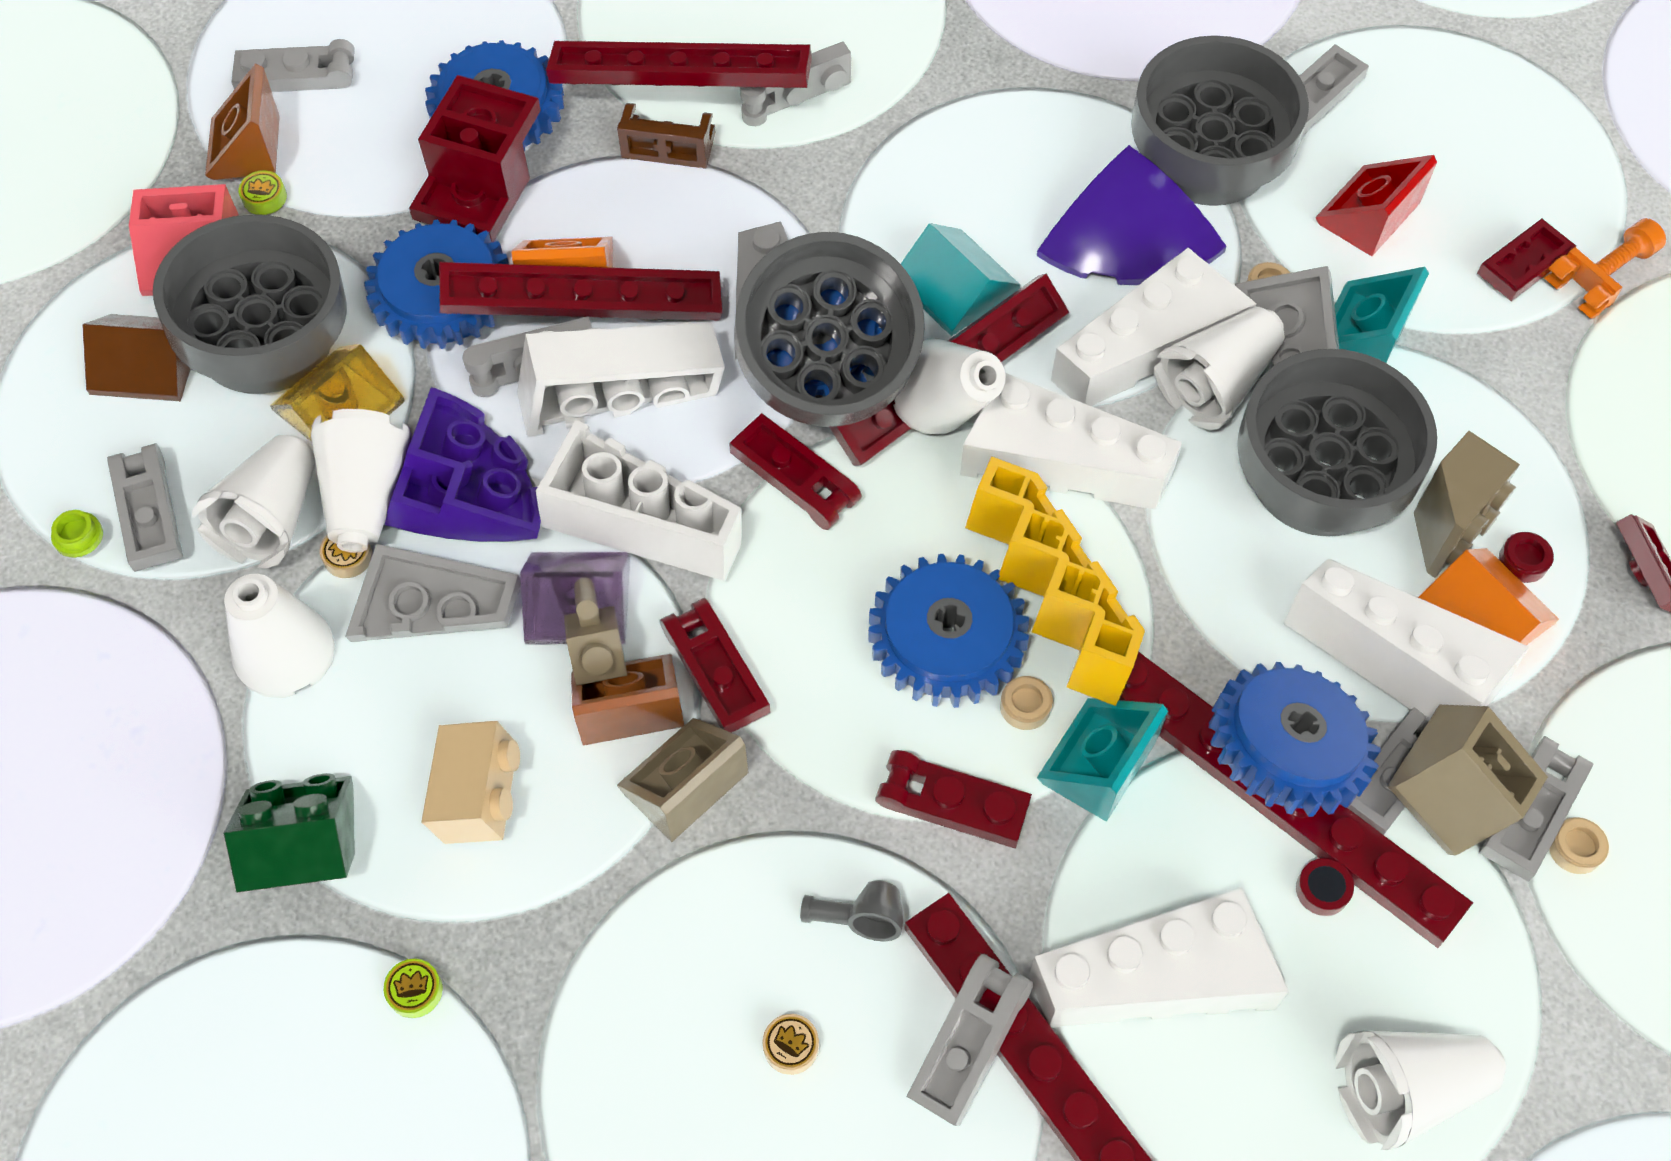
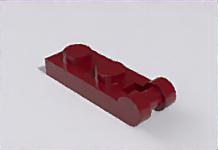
M763 413L729 442L730 453L806 511L811 519L824 530H829L839 520V513L845 507L852 508L862 497L861 491L854 482ZM823 486L832 492L826 499L817 494Z
M706 598L692 603L691 610L679 616L672 613L659 619L667 640L674 647L721 729L732 733L771 713L768 700ZM700 627L705 631L692 639L687 635Z
M893 750L890 753L886 765L889 775L887 781L879 785L875 797L876 803L898 813L1016 849L1032 794L922 761L917 756L906 751ZM909 780L924 784L920 796L909 793L906 790Z

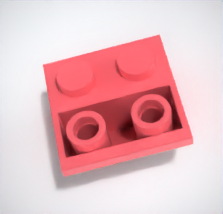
M225 184L133 190L129 230L139 291L142 296H153V283L156 272L167 253L181 239L209 223L239 216Z

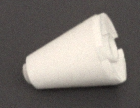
M1253 307L1165 348L1157 356V358H1160V362L1154 366V375L1159 389L1176 411L1183 406L1194 415L1188 420L1190 423L1206 430L1219 429L1231 418L1283 344L1285 335L1282 320L1271 310Z
M941 339L924 340L921 353L910 378L899 395L894 399L896 403L893 405L897 415L910 428L924 434L951 432L962 426L1001 393L1005 384L1004 367L1000 360L989 352Z
M340 409L333 411L331 420L322 422L320 415L315 418L312 424L311 438L327 536L342 551L364 552L368 549V544L371 546L378 542L387 516L390 500L411 442L412 434L409 427L403 422L402 430L391 425V416L382 412L365 409Z
M277 435L204 493L192 510V518L198 515L201 522L197 529L200 536L215 551L234 562L243 564L246 558L261 561L257 568H269L278 565L290 548L316 464L314 453L309 444L298 436Z
M244 575L229 586L224 597L231 660L236 675L246 687L264 697L287 698L296 695L294 691L308 684L312 687L321 681L332 665L335 651L332 632L326 620L314 609L265 575Z
M1358 1031L1349 1033L1340 1041L1335 1057V1069L1345 1067L1347 1086L1339 1087L1338 1092L1349 1122L1367 1144L1379 1143L1383 1145L1380 1150L1386 1151L1405 1145L1498 1092L1503 1085L1506 1074V1062L1502 1052L1482 1035Z

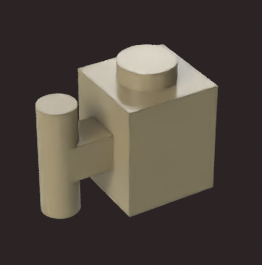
M580 578L574 584L577 613L564 615L566 642L576 686L627 676L615 606L598 608L593 581L589 578Z

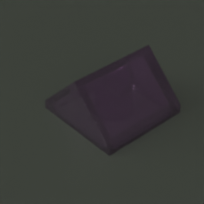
M531 552L520 571L525 645L567 644L564 615L577 613L574 584L580 578H589L593 581L598 608L615 606L622 644H626L630 553Z

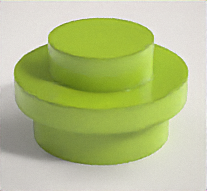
M81 510L63 512L54 520L51 527V542L60 554L71 558L82 557L91 553L98 547L103 537V528L99 520L94 515Z

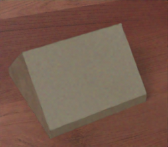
M692 718L620 781L617 787L673 842L749 773L746 746L739 735Z

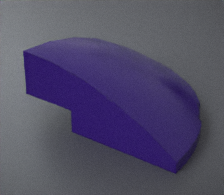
M1128 145L1091 181L1072 203L1040 245L1036 256L1066 273L1086 279L1090 273L1115 277L1118 285H1140L1187 248L1210 264L1225 253L1227 246L1208 219L1177 184L1149 159Z
M431 387L408 447L403 468L390 500L384 525L417 534L455 540L503 542L537 539L541 524L536 489L538 487L532 486V482L526 472L528 459L510 435L500 437L485 424V414L481 410L456 396Z

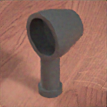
M874 880L866 884L853 904L814 899V896L804 895L801 903L800 919L803 923L817 921L848 925L854 933L863 938L886 942L900 937L904 914L899 889L889 882Z

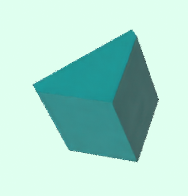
M929 223L901 262V265L917 288L923 310L951 337L1019 290L1021 286L1018 281L959 228Z
M1424 266L1347 281L1334 305L1339 349L1363 353L1387 363L1429 275L1427 268Z
M1088 698L1042 768L1037 779L1044 786L1107 822L1157 742L1168 713L1167 708L1163 704L1120 700L1114 706L1095 698Z

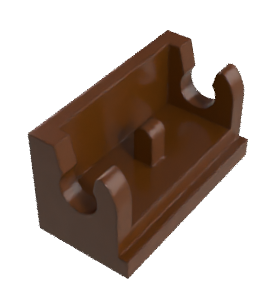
M626 103L621 121L617 127L622 158L707 169L716 133L715 124H711L713 113L704 112L700 125L694 126L673 123L671 121L662 122L640 119L639 115L634 114L636 104Z

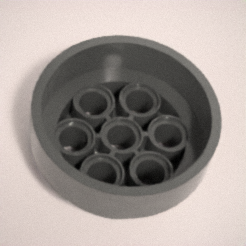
M1211 35L1189 38L1163 49L1144 68L1139 79L1132 112V135L1139 152L1172 179L1195 204L1209 206L1232 204L1254 194L1261 186L1280 176L1291 164L1296 155L1308 118V95L1301 78L1292 66L1281 56L1262 45L1231 36Z
M271 215L233 216L209 223L191 232L172 247L164 257L156 272L153 283L155 309L168 343L176 356L199 374L213 379L223 387L242 393L266 394L278 392L308 379L326 360L331 347L343 329L347 314V301L339 266L328 244L308 227L289 219Z
M816 232L797 236L768 252L755 265L745 280L736 308L734 326L736 356L743 375L751 388L768 406L778 413L809 425L823 427L849 425L869 418L884 409L905 387L918 361L924 341L925 321L923 306L917 288L907 271L891 254L880 246L861 237L839 232ZM834 289L843 295L845 301L839 305H831L826 303L820 294L825 290ZM790 304L798 309L800 316L794 320H784L777 315L775 309L780 305ZM864 319L873 320L879 324L882 332L875 336L866 335L859 329L857 323ZM820 334L829 335L836 341L837 348L831 351H822L814 345L812 339ZM777 349L784 350L789 353L793 361L787 366L778 367L768 360L767 354ZM858 364L865 365L872 370L874 379L869 382H860L853 378L850 368ZM810 380H820L828 386L830 393L822 398L813 397L806 392L804 384Z
M1317 349L1298 353L1280 361L1260 378L1251 393L1238 432L1237 447L1243 473L1269 513L1285 525L1303 533L1317 536H1340L1380 526L1395 518L1407 508L1416 496L1432 466L1437 450L1438 436L1434 415L1428 402L1419 389L1400 371L1377 358L1363 353L1343 349ZM1355 494H1358L1364 497L1365 499L1359 498Z

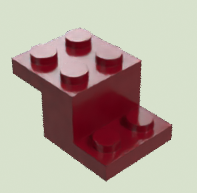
M457 75L418 138L428 177L409 207L412 220L429 225L433 223V220H439L440 224H449L452 220H457L458 226L463 228L471 223L474 224L477 235L486 230L489 232L491 242H494L530 179L522 142L541 111L539 99Z

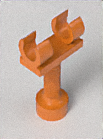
M1648 218L1641 219L1625 231L1624 243L1597 263L1591 261L1574 247L1567 255L1560 257L1549 267L1552 273L1548 274L1544 279L1556 289L1562 288L1571 279L1575 280L1588 292L1583 297L1586 302L1578 308L1590 319H1593L1615 302L1623 288L1609 275L1634 257L1647 259L1661 250L1666 244L1665 232L1654 220Z

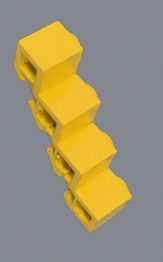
M991 456L978 485L965 529L1008 544L1009 546L999 572V580L1006 583L1013 582L1019 588L1044 597L1031 632L1079 650L1066 688L1116 706L1134 667L1145 630L1135 615L1128 616L1116 599L1118 590L1099 562H1091L1080 546L1082 537L1063 509L1056 510L1045 495L1048 487L1039 474Z

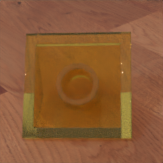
M361 344L339 346L307 375L276 399L270 407L272 411L312 442V424L315 418L320 415L322 422L331 420L333 411L340 409H365L390 415L405 402V399Z

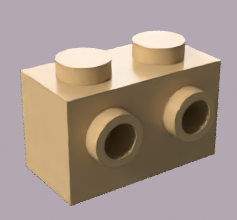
M498 721L439 725L421 823L444 844L500 841L504 838L506 820L510 819L513 811L511 787L514 771H517L520 765V749L518 743Z

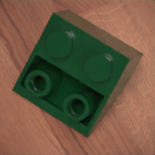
M322 773L310 776L300 783L282 785L281 781L268 780L251 786L250 789H246L224 831L236 893L347 878L355 856L354 788L352 776L335 778L334 774Z

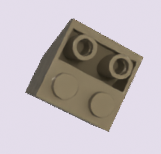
M1470 430L1467 431L1440 462L1413 512L1426 571L1434 578L1440 574L1447 564L1451 565L1466 549H1472L1474 545L1472 542L1479 534L1484 536L1501 514L1499 510L1517 488L1510 481L1520 464Z
M1440 704L1387 787L1448 855L1456 856L1523 819L1548 776L1489 706Z

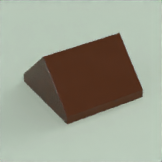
M110 314L82 324L86 390L89 395L181 402L191 368L184 364L170 347L159 317Z

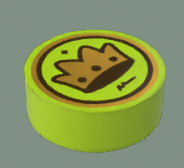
M257 171L249 174L241 181L238 188L244 207L256 215H267L276 212L284 205L287 199V192L282 179L271 171Z
M407 959L396 964L388 972L384 981L383 992L387 1003L397 1014L405 1018H419L430 1013L438 1005L442 997L443 984L439 974L430 963L421 959Z

